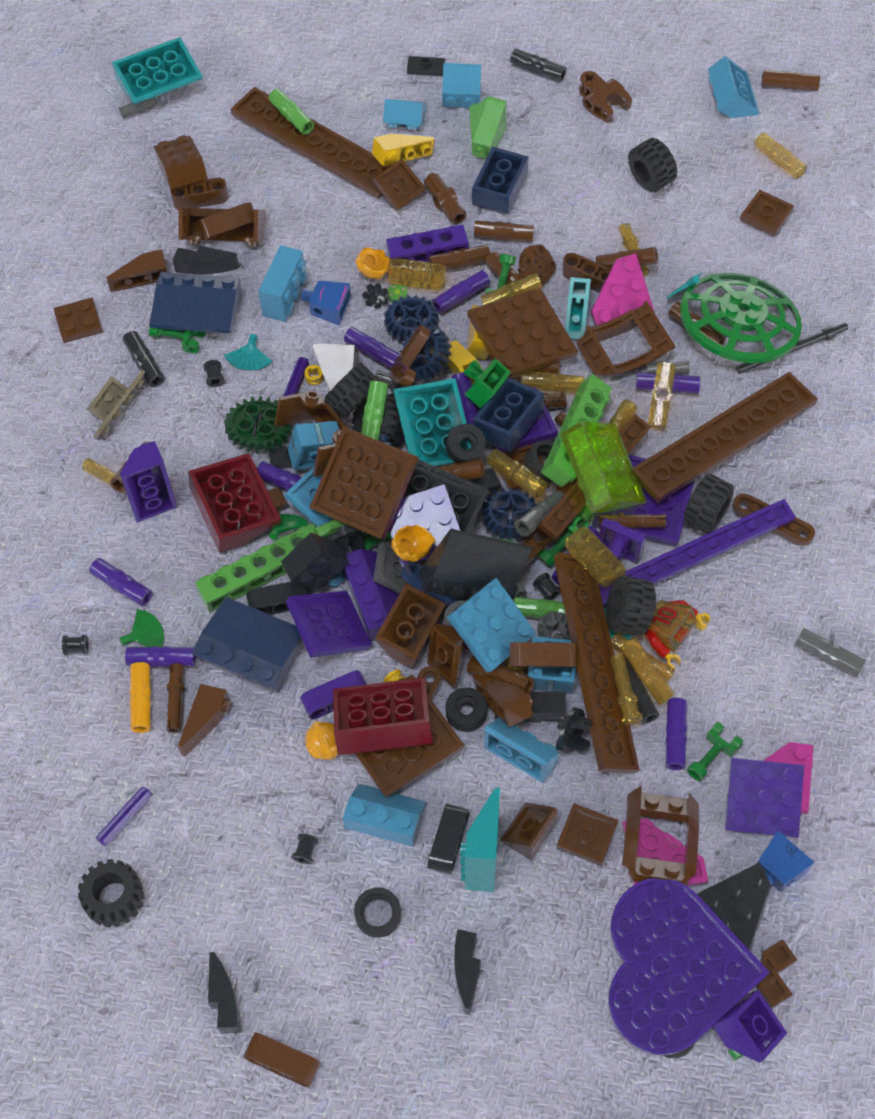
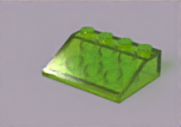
M580 421L560 433L563 439V446L570 457L571 467L575 470L578 485L584 493L586 505L591 513H606L647 502L640 484L631 472L633 466L616 424Z

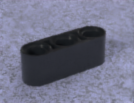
M290 581L252 589L246 593L248 606L269 615L289 612L286 604L289 596L312 594L310 587Z
M448 803L445 804L428 859L427 869L449 875L452 874L468 821L469 809Z

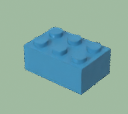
M279 246L258 291L263 317L286 322L288 315L292 314L294 302L296 299H299L301 287L303 284H306L308 273L305 271L306 260H304L302 250Z

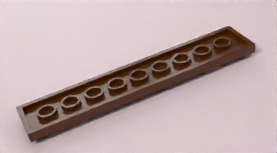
M253 87L230 109L231 115L379 199L383 195L372 181L392 165L383 167L370 151L311 119L314 123L313 130L306 135L302 134L269 101L267 93Z
M788 372L631 469L630 474L659 503L816 404L818 398L795 376Z
M559 552L554 556L571 642L577 643V670L587 718L592 720V726L589 727L598 770L634 774L640 771L593 558Z

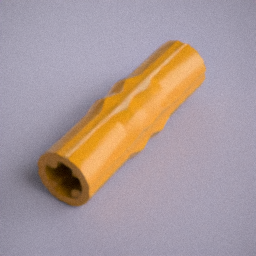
M136 662L130 666V729L135 733H145L150 731V666L145 662Z

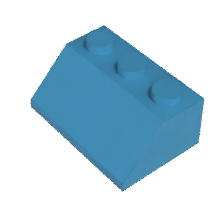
M724 56L708 68L709 81L713 86V95L717 100L716 107L721 114H725L730 118L756 116L759 114L747 71L727 56Z
M497 718L484 729V748L543 784L558 763L559 752H557L553 745L542 743L531 732H524L517 728L516 724L508 727L500 718Z
M358 784L349 798L343 816L344 828L413 847L427 802L400 794L385 798L379 789Z

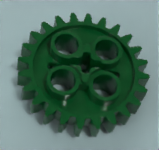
M262 396L258 400L251 397L249 402L243 399L242 405L236 402V408L230 407V413H226L224 423L225 434H228V440L233 441V446L239 444L240 450L247 447L248 453L252 449H255L256 454L259 453L260 449H263L265 453H267V448L275 451V445L282 447V441L288 442V436H292L293 423L278 427L274 425L278 400L270 402V397L266 401L262 399Z

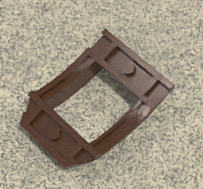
M647 300L634 311L631 309L613 320L597 326L590 327L589 325L586 327L587 330L582 338L580 336L576 344L595 376L617 375L632 371L676 348ZM638 326L652 349L634 359L613 365L600 341L620 335Z
M641 785L627 795L622 865L628 868V874L633 881L641 882L652 878L671 879L687 885L689 879L696 874L699 804L690 792L688 799L642 793ZM640 816L686 822L684 863L637 857Z

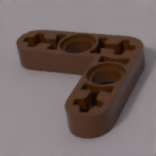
M422 324L415 330L389 373V376L402 387H409L412 384L416 372L410 366L431 332L430 329Z

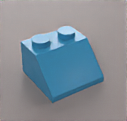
M444 63L442 107L470 108L472 104L480 103L481 64Z
M385 99L383 122L388 123V127L399 128V124L406 125V129L417 130L418 126H423L427 103Z

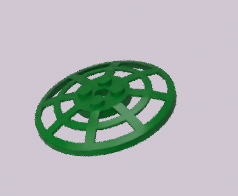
M718 273L702 277L699 283L687 288L680 305V317L688 334L706 350L736 362L765 363L782 358L796 346L801 335L802 322L800 314L786 294L766 281L744 274ZM710 281L716 283L709 287L704 294L691 293L693 289L701 284ZM730 285L747 286L746 291H735ZM720 287L726 292L723 297L710 295ZM755 289L764 293L770 299L762 300L754 294ZM688 300L701 301V311L704 318L696 322L692 321L688 311ZM707 302L719 304L718 312L710 314ZM776 305L779 317L768 313L767 306ZM782 305H787L793 313L797 324L796 328L785 321L786 316ZM722 319L727 325L733 327L732 331L720 325L717 320ZM766 319L777 324L774 329L767 333L763 328ZM709 324L719 333L729 337L726 347L709 339L699 329ZM783 328L793 334V337L786 344L774 349L770 339L778 335ZM740 330H756L758 335H744L739 333ZM737 340L744 342L762 341L767 352H742L734 350Z

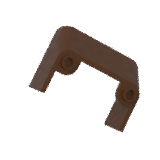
M178 207V240H188V244H200V240H204L198 220L227 209ZM254 209L253 224L208 240L247 242V246H259V242H263L266 210Z
M315 391L279 397L274 423L276 427L313 419L316 423L337 421L339 430L333 433L332 441L334 444L318 447L313 475L315 477L323 475L343 426L348 427L323 397Z

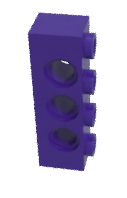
M463 224L386 239L387 255L390 258L392 270L429 263V256L469 248Z

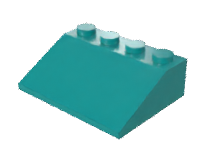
M181 37L112 62L115 78L122 91L133 104L203 79Z
M456 379L393 389L408 453L419 457V460L435 467L455 463L446 452V439L454 427L460 424H467ZM463 439L460 441V446L463 449L468 450L471 448L472 445L469 440Z
M498 787L494 788L468 830L466 842H461V881L465 882V890L495 891L500 788Z

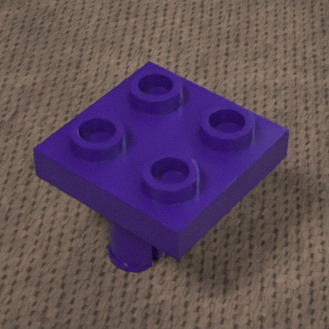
M605 518L601 524L598 547L606 550L605 557L607 559L603 567L608 571L614 572L622 558L638 565L642 558L645 535H642L635 529L631 530L624 527L615 520Z

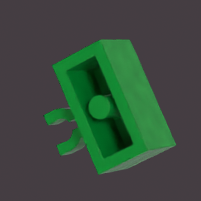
M496 358L484 370L476 360H473L463 372L475 380L465 395L481 408L495 395L511 372Z

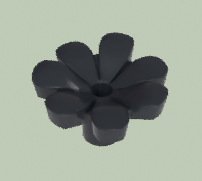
M370 283L366 286L368 291L363 292L362 297L367 299V306H371L374 303V307L379 309L381 308V302L387 304L388 298L385 296L388 294L387 288L382 289L380 283H376L375 286Z

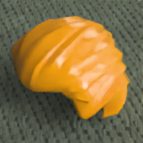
M366 247L361 250L355 259L358 271L364 276L376 280H381L390 267V258L386 256L384 250Z
M418 524L414 526L406 525L396 532L391 541V547L402 560L416 562L430 553L436 539L425 527Z
M315 721L307 731L305 747L314 758L333 760L338 755L333 723Z

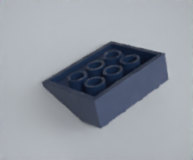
M161 272L155 288L149 323L150 328L231 333L242 298L240 278Z
M225 597L201 632L192 655L279 693L303 640L296 625Z

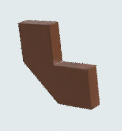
M783 939L763 951L760 962L770 973L756 985V989L759 990L771 1009L793 995L779 976V973L795 964L798 959Z

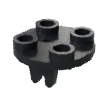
M344 525L337 529L338 533L326 537L340 543L343 551L349 553V547H351L352 551L366 550L363 539L368 533L355 527L350 528L349 525Z
M572 707L566 717H560L557 725L560 730L559 738L556 742L557 750L570 753L574 749L585 751L586 747H590V741L582 738L583 731L587 730L588 726H592V720L585 718L584 710Z

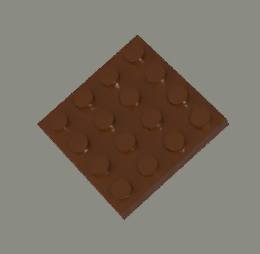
M541 288L468 310L467 316L492 360L496 358L511 372L508 378L577 356L578 350Z
M343 426L309 508L385 540L419 457Z
M411 674L410 676H408V677L405 678L404 680H406V679H414L415 677H414L413 674ZM428 694L432 744L354 753L385 798L395 795L465 748L461 739Z

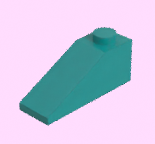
M570 277L565 330L569 337L574 340H579L580 336L582 338L585 333L591 279Z

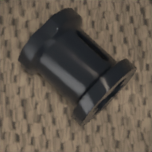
M218 360L205 362L203 368L207 373L206 384L209 387H219L224 384V376L221 375V362Z
M549 573L541 574L533 582V587L540 590L545 600H554L561 593L560 587L552 582Z
M83 634L81 637H68V635H64L62 637V652L64 656L69 655V653L82 652L83 655L88 654L89 640L87 634Z
M298 834L297 839L299 842L295 853H292L291 858L302 864H312L313 859L311 856L315 845H318L319 840L309 834Z

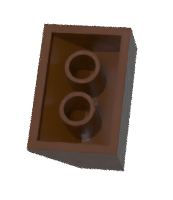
M406 583L374 640L392 659L412 669L430 637L432 624L439 621L446 604Z

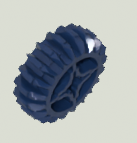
M408 294L406 298L400 296L399 301L393 300L392 305H388L387 311L384 314L386 331L388 334H391L392 339L397 338L398 343L406 342L405 336H411V330H416L421 324L437 328L439 325V314L435 305H432L431 300L426 301L424 296L418 298L417 294L414 297H410ZM426 317L427 320L423 323L422 319Z
M424 325L431 330L430 335L410 366L416 372L414 378L416 380H433L434 376H440L441 370H446L445 364L450 363L448 357L452 355L449 351L452 348L449 343L450 339L444 331L435 326ZM411 330V336H405L407 341L405 343H401L403 349L412 337L415 330Z
M511 486L509 491H506L502 487L501 493L494 490L493 496L488 495L487 502H484L482 507V524L485 526L487 533L491 532L492 537L499 536V539L506 538L507 540L515 539L517 542L520 541V537L527 539L528 536H521L516 531L515 522L528 513L537 503H535L534 497H529L528 491L522 494L521 488L513 491ZM510 510L512 511L511 519H509Z

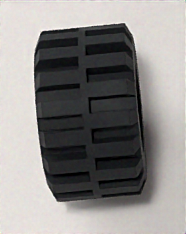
M651 137L629 151L628 164L636 181L645 190L655 193L677 178L678 169L674 156L669 148L659 139Z
M362 362L358 363L326 394L324 400L342 418H345L368 396L370 381L380 380Z
M386 394L383 422L379 435H387L388 442L394 446L396 441L401 439L403 431L395 398ZM367 397L353 412L352 424L354 426L352 430L361 433Z
M708 473L698 483L687 503L684 512V522L707 534L713 531L721 521L731 502L734 485Z
M625 575L616 579L611 587L606 603V620L611 631L641 636L648 630L656 608L655 587L651 581Z
M107 859L105 864L99 861L97 862V867H89V874L84 873L81 877L83 883L78 885L80 891L78 899L88 917L94 920L96 924L101 925L103 923L105 927L109 928L111 924H114L115 927L121 926L120 922L124 921L127 924L130 922L129 917L131 915L137 916L138 912L136 909L142 908L143 902L141 899H144L143 885L135 870L129 864L124 865L121 860H117L114 863L113 859ZM114 883L124 885V891L119 899L107 904L99 902V895L106 886Z

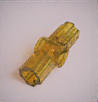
M658 362L648 419V424L655 428H666L676 369V365L671 363ZM664 391L668 397L660 400L657 398L656 393Z

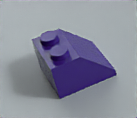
M759 990L746 994L713 1025V1028L726 1047L759 1063L770 1054L787 1034V1031Z

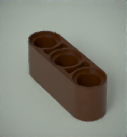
M223 178L206 179L171 189L170 191L173 206L177 210L178 207L200 208L222 204L229 198L227 184Z
M247 202L198 220L204 240L212 239L253 224L254 208L251 202Z
M566 254L563 258V276L569 280L570 277L591 279L590 289L597 293L600 292L611 269L579 254Z
M512 642L510 643V666L577 667V643Z
M254 1032L243 1055V1058L308 1088L320 1066V1061L257 1032Z

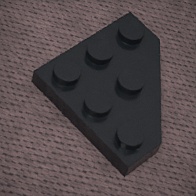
M760 862L697 893L751 952L753 940L759 928L768 895H770L772 884Z

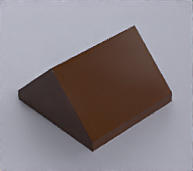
M437 623L432 624L427 664L436 667L441 676L451 686L456 685L462 669L465 642L454 627Z
M525 802L500 841L532 861L557 823L558 810L555 807Z

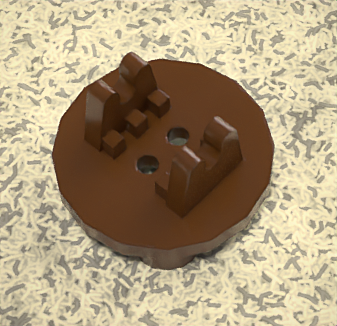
M542 244L528 246L520 254L518 272L521 273L523 279L533 285H541L549 281L556 270V263L553 261L550 252Z

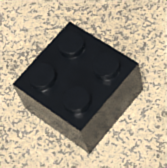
M312 532L281 560L292 582L319 591L326 587L350 563L340 543Z

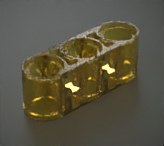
M397 258L389 260V283L432 290L444 289L446 267L444 265Z
M581 527L565 539L567 550L602 586L609 587L615 583L617 578L625 575L626 570L622 562L587 527Z

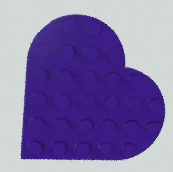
M655 878L643 880L630 887L620 897L612 913L610 925L611 938L618 956L624 963L619 967L610 984L608 994L609 1012L613 1024L620 1035L633 1047L643 1052L654 1055H671L689 1048L770 973L692 889L678 881Z

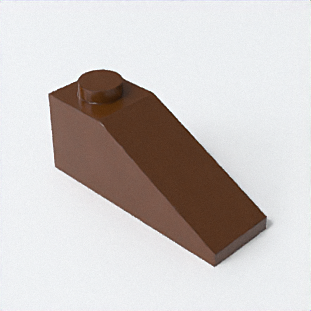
M163 250L142 253L107 276L110 292L157 283L160 273L168 272Z
M479 674L472 676L475 689L484 696L487 705L508 727L533 716L531 708L533 705L532 698L518 686Z
M200 684L178 744L181 755L186 756L222 721L225 712L228 713L231 699H229L227 690Z

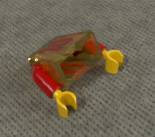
M660 600L656 603L654 617L648 630L645 632V637L657 654L667 660L665 665L668 670L674 671L675 669L670 660L675 661L678 665L681 663L678 655H671L669 652H675L694 624L697 629L705 630L710 621V616L707 613L698 614V610L684 600L669 602Z

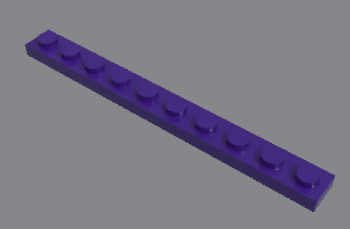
M782 499L599 583L603 606L606 607L611 587L616 579L622 575L649 580L654 585L795 520L796 516L786 500Z

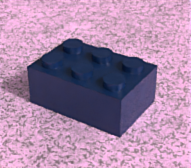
M492 146L472 187V204L509 214L528 174L529 156Z
M507 377L495 395L487 401L473 419L474 426L483 432L487 442L511 452L543 412L544 393Z

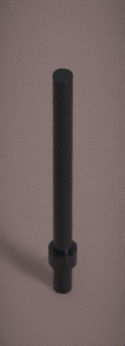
M844 322L834 327H826L822 329V332L798 341L790 353L821 340L832 339L836 334L848 330V324ZM743 363L736 366V370L740 374L765 363Z

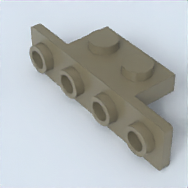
M141 370L129 388L111 376L88 406L87 410L104 421L93 437L95 439L100 434L104 436L111 427L108 424L110 420H116L123 411L120 409L123 403L127 405L134 396L131 393L134 388L138 390L145 381L142 378L145 373L144 370Z

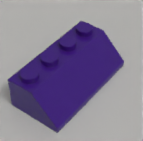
M155 441L144 443L134 448L120 472V476L135 520L138 523L175 509L177 504L163 458Z
M359 549L346 554L350 563L343 569V574L369 639L373 642L399 594L373 581L378 552Z

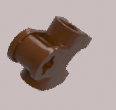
M585 71L581 74L579 93L583 96L582 102L584 107L593 116L600 118L604 122H610L613 120L614 114L610 105H617L624 110L631 108L632 98L617 80L612 78L606 82L594 71Z

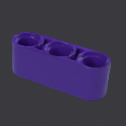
M355 670L306 691L301 695L300 700L309 718L317 719L333 712V689L366 685L367 683L359 670Z

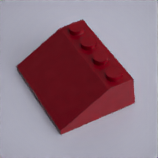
M250 453L188 471L189 488L219 553L238 548L281 523V518Z
M425 677L333 689L334 737L338 755L432 744Z

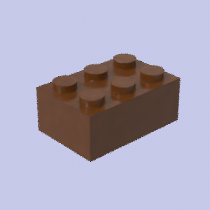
M190 135L179 136L176 140L162 141L158 145L153 146L159 167L170 190L208 179L203 158Z

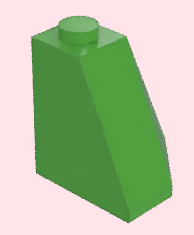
M488 96L482 102L474 103L470 106V133L473 156L486 159L492 146L497 147L506 129L507 101Z

